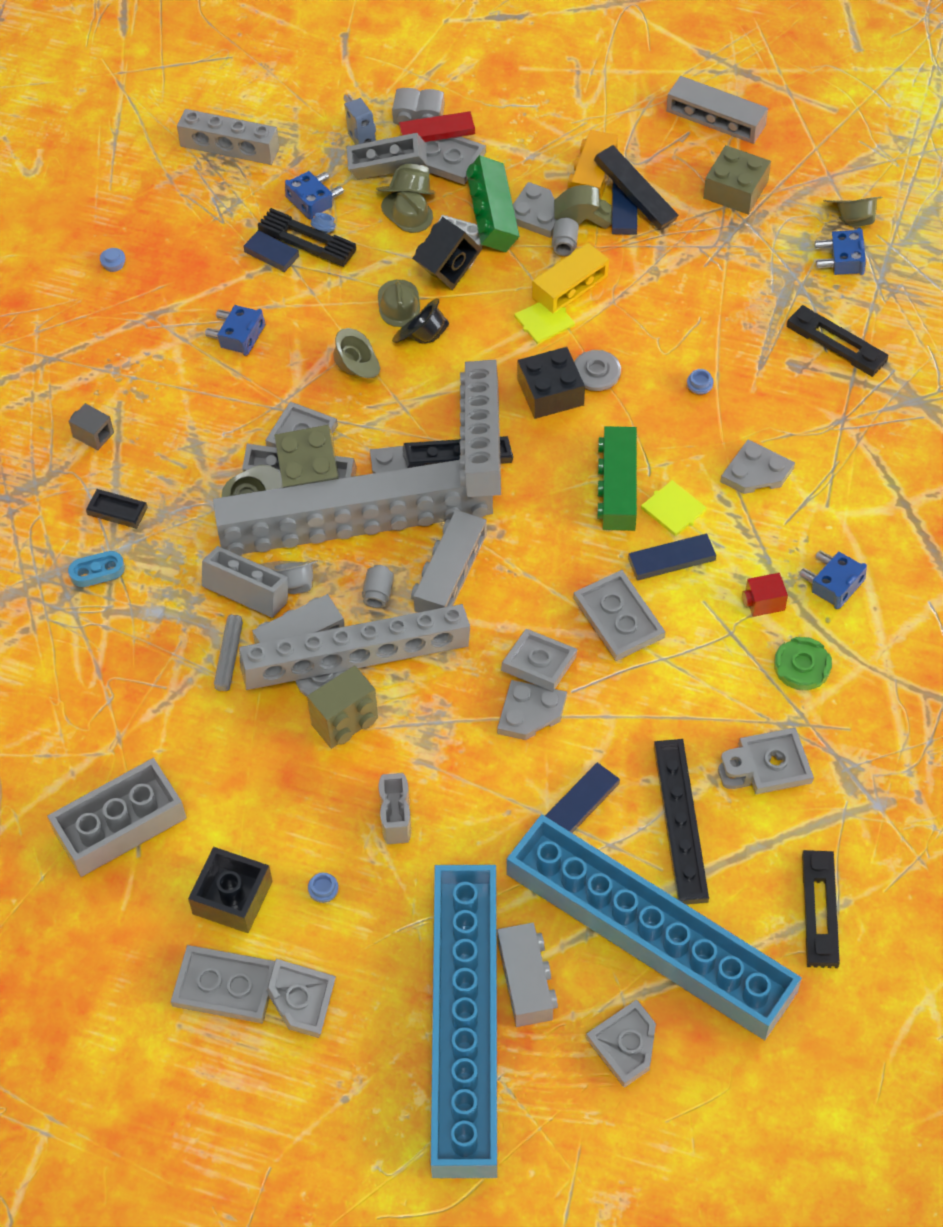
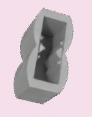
M413 88L397 89L392 108L393 123L399 125V122L443 115L445 106L444 92L434 89L421 91Z
M403 773L383 774L379 780L380 817L383 838L387 844L408 843L411 838L412 828L406 776Z

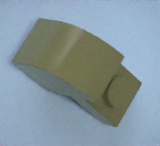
M588 185L574 186L564 191L554 200V219L570 218L576 221L578 225L585 219H588L606 229L612 224V205L599 198L598 188Z

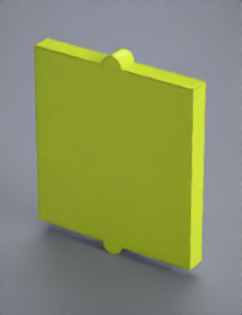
M538 302L515 313V318L523 326V331L527 332L536 344L575 326V322L566 313L565 307H561L552 313Z
M673 480L659 491H654V495L641 505V509L675 537L689 525L693 526L694 521L707 510L706 506Z

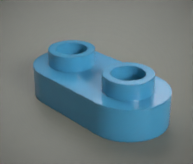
M106 551L73 561L68 568V573L74 585L87 587L119 578L124 573L125 565L119 553Z

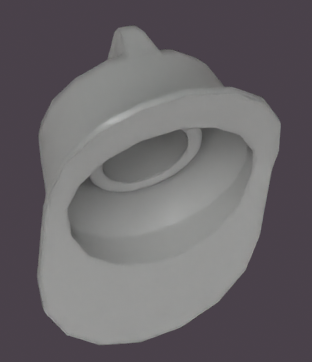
M318 560L307 562L274 561L260 565L289 577L288 593L298 594L311 590L313 563L318 562Z

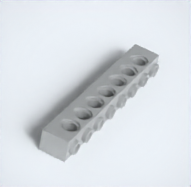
M496 359L465 362V372H460L461 487L466 486L467 497L501 495Z
M463 604L241 646L239 647L240 668L246 690L346 671L354 665L357 668L468 647L470 624Z

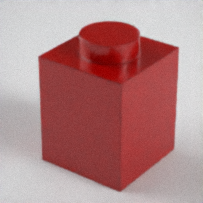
M779 572L747 579L746 590L742 591V598L745 607H749L752 616L756 617L785 611L788 594Z

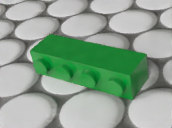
M479 155L468 166L466 176L468 178L481 245L507 252L520 236L504 163Z
M604 426V437L598 438V453H603V459L598 458V475H603V481L598 480V497H603V503H598L597 519H603V530L635 531L637 518V427Z

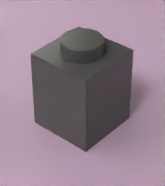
M86 403L78 411H75L68 421L73 438L97 451L114 434L110 416Z

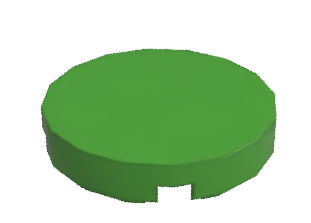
M792 638L791 641L780 645L775 654L774 670L778 678L785 685L796 690L818 688L827 681L831 673L832 657L830 653L824 649L823 644L812 638Z

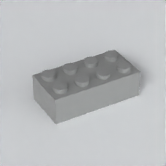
M152 758L47 815L54 834L78 874L82 877L185 820L186 814L181 799L155 759Z

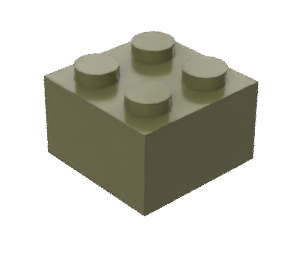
M725 145L705 178L703 199L749 215L768 183L771 161Z
M329 424L274 434L283 488L340 479L333 436Z
M355 665L307 695L311 725L331 749L338 744L342 745L348 742L352 735L361 729L371 727L378 719L375 688Z

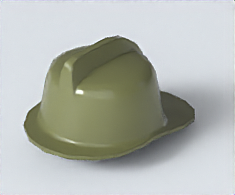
M406 163L395 170L390 186L376 188L378 191L436 193L430 189L429 168L413 163Z
M393 192L382 201V212L403 231L410 233L426 230L432 223L433 212L427 205L425 198L417 192Z
M883 197L859 200H823V202H837L842 220L852 227H860L875 222L877 200Z
M396 279L388 281L380 287L378 291L379 312L381 318L387 324L394 327H403L420 313L418 290L411 282Z
M346 328L340 330L335 338L336 347L333 352L336 365L349 375H358L363 378L376 377L381 368L369 340L364 334L355 329Z
M270 465L254 466L227 481L222 489L221 497L283 488L281 473Z

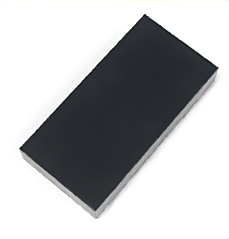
M96 489L86 508V512L89 516L137 529L148 507L147 502Z

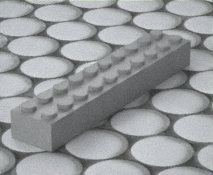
M460 460L215 498L213 499L221 547L237 555L252 552H266L283 547L292 548L308 543H321L333 539H348L358 535H373L383 531L403 530L408 527L429 526L433 523L446 522L447 519H451L455 510L477 517H484L493 514V496L467 497L466 486L461 487Z

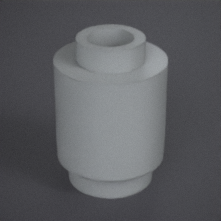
M561 218L554 223L552 247L558 255H571L577 247L579 225L573 219Z
M375 565L367 569L362 591L365 605L371 608H383L389 601L394 574L388 567Z

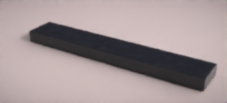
M683 739L654 741V752L677 899L686 905L708 903L709 894Z

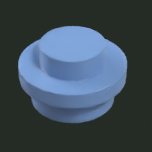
M316 213L315 217L311 219V225L314 229L326 234L334 231L336 227L334 223L335 218L326 213Z
M118 248L106 249L100 255L101 265L110 272L120 270L125 263L124 252Z
M694 370L688 376L687 387L696 394L708 393L713 388V378L707 370Z
M328 873L316 874L308 884L310 897L320 903L333 900L339 889L336 878Z

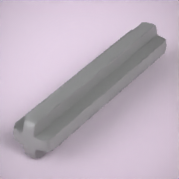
M231 614L226 620L214 680L215 689L218 691L226 692L230 689L243 623L242 617L239 615Z

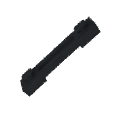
M270 208V212L266 213L267 216L264 215V219L260 220L261 223L257 224L259 231L342 267L345 266L356 252V243L337 235L331 236L292 219V216ZM288 229H292L310 238L327 244V246H325L324 248L320 247L302 238L287 233L286 231Z
M804 305L787 321L789 329L806 339H813L851 362L852 366L871 377L888 360L889 355ZM820 326L856 347L859 351L856 353L819 332L816 328L818 329Z
M803 850L802 865L807 967L814 966V968L821 966V968L828 966V968L835 966V968H838L840 959L834 851ZM814 881H817V883L823 881L825 884L828 934H816Z

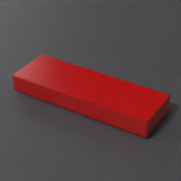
M471 111L399 122L401 136L418 133L424 142L475 134Z

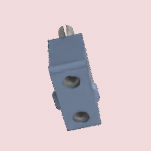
M350 94L344 95L343 100L345 101L348 134L355 145L376 141V126L373 121L372 111L369 110L361 98L354 100Z

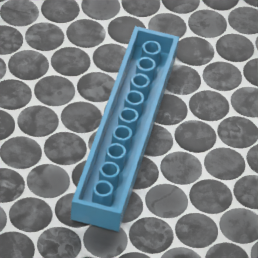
M542 814L507 857V875L763 1040L767 1039L798 993L802 977Z
M435 865L431 1107L432 1178H497L496 865Z

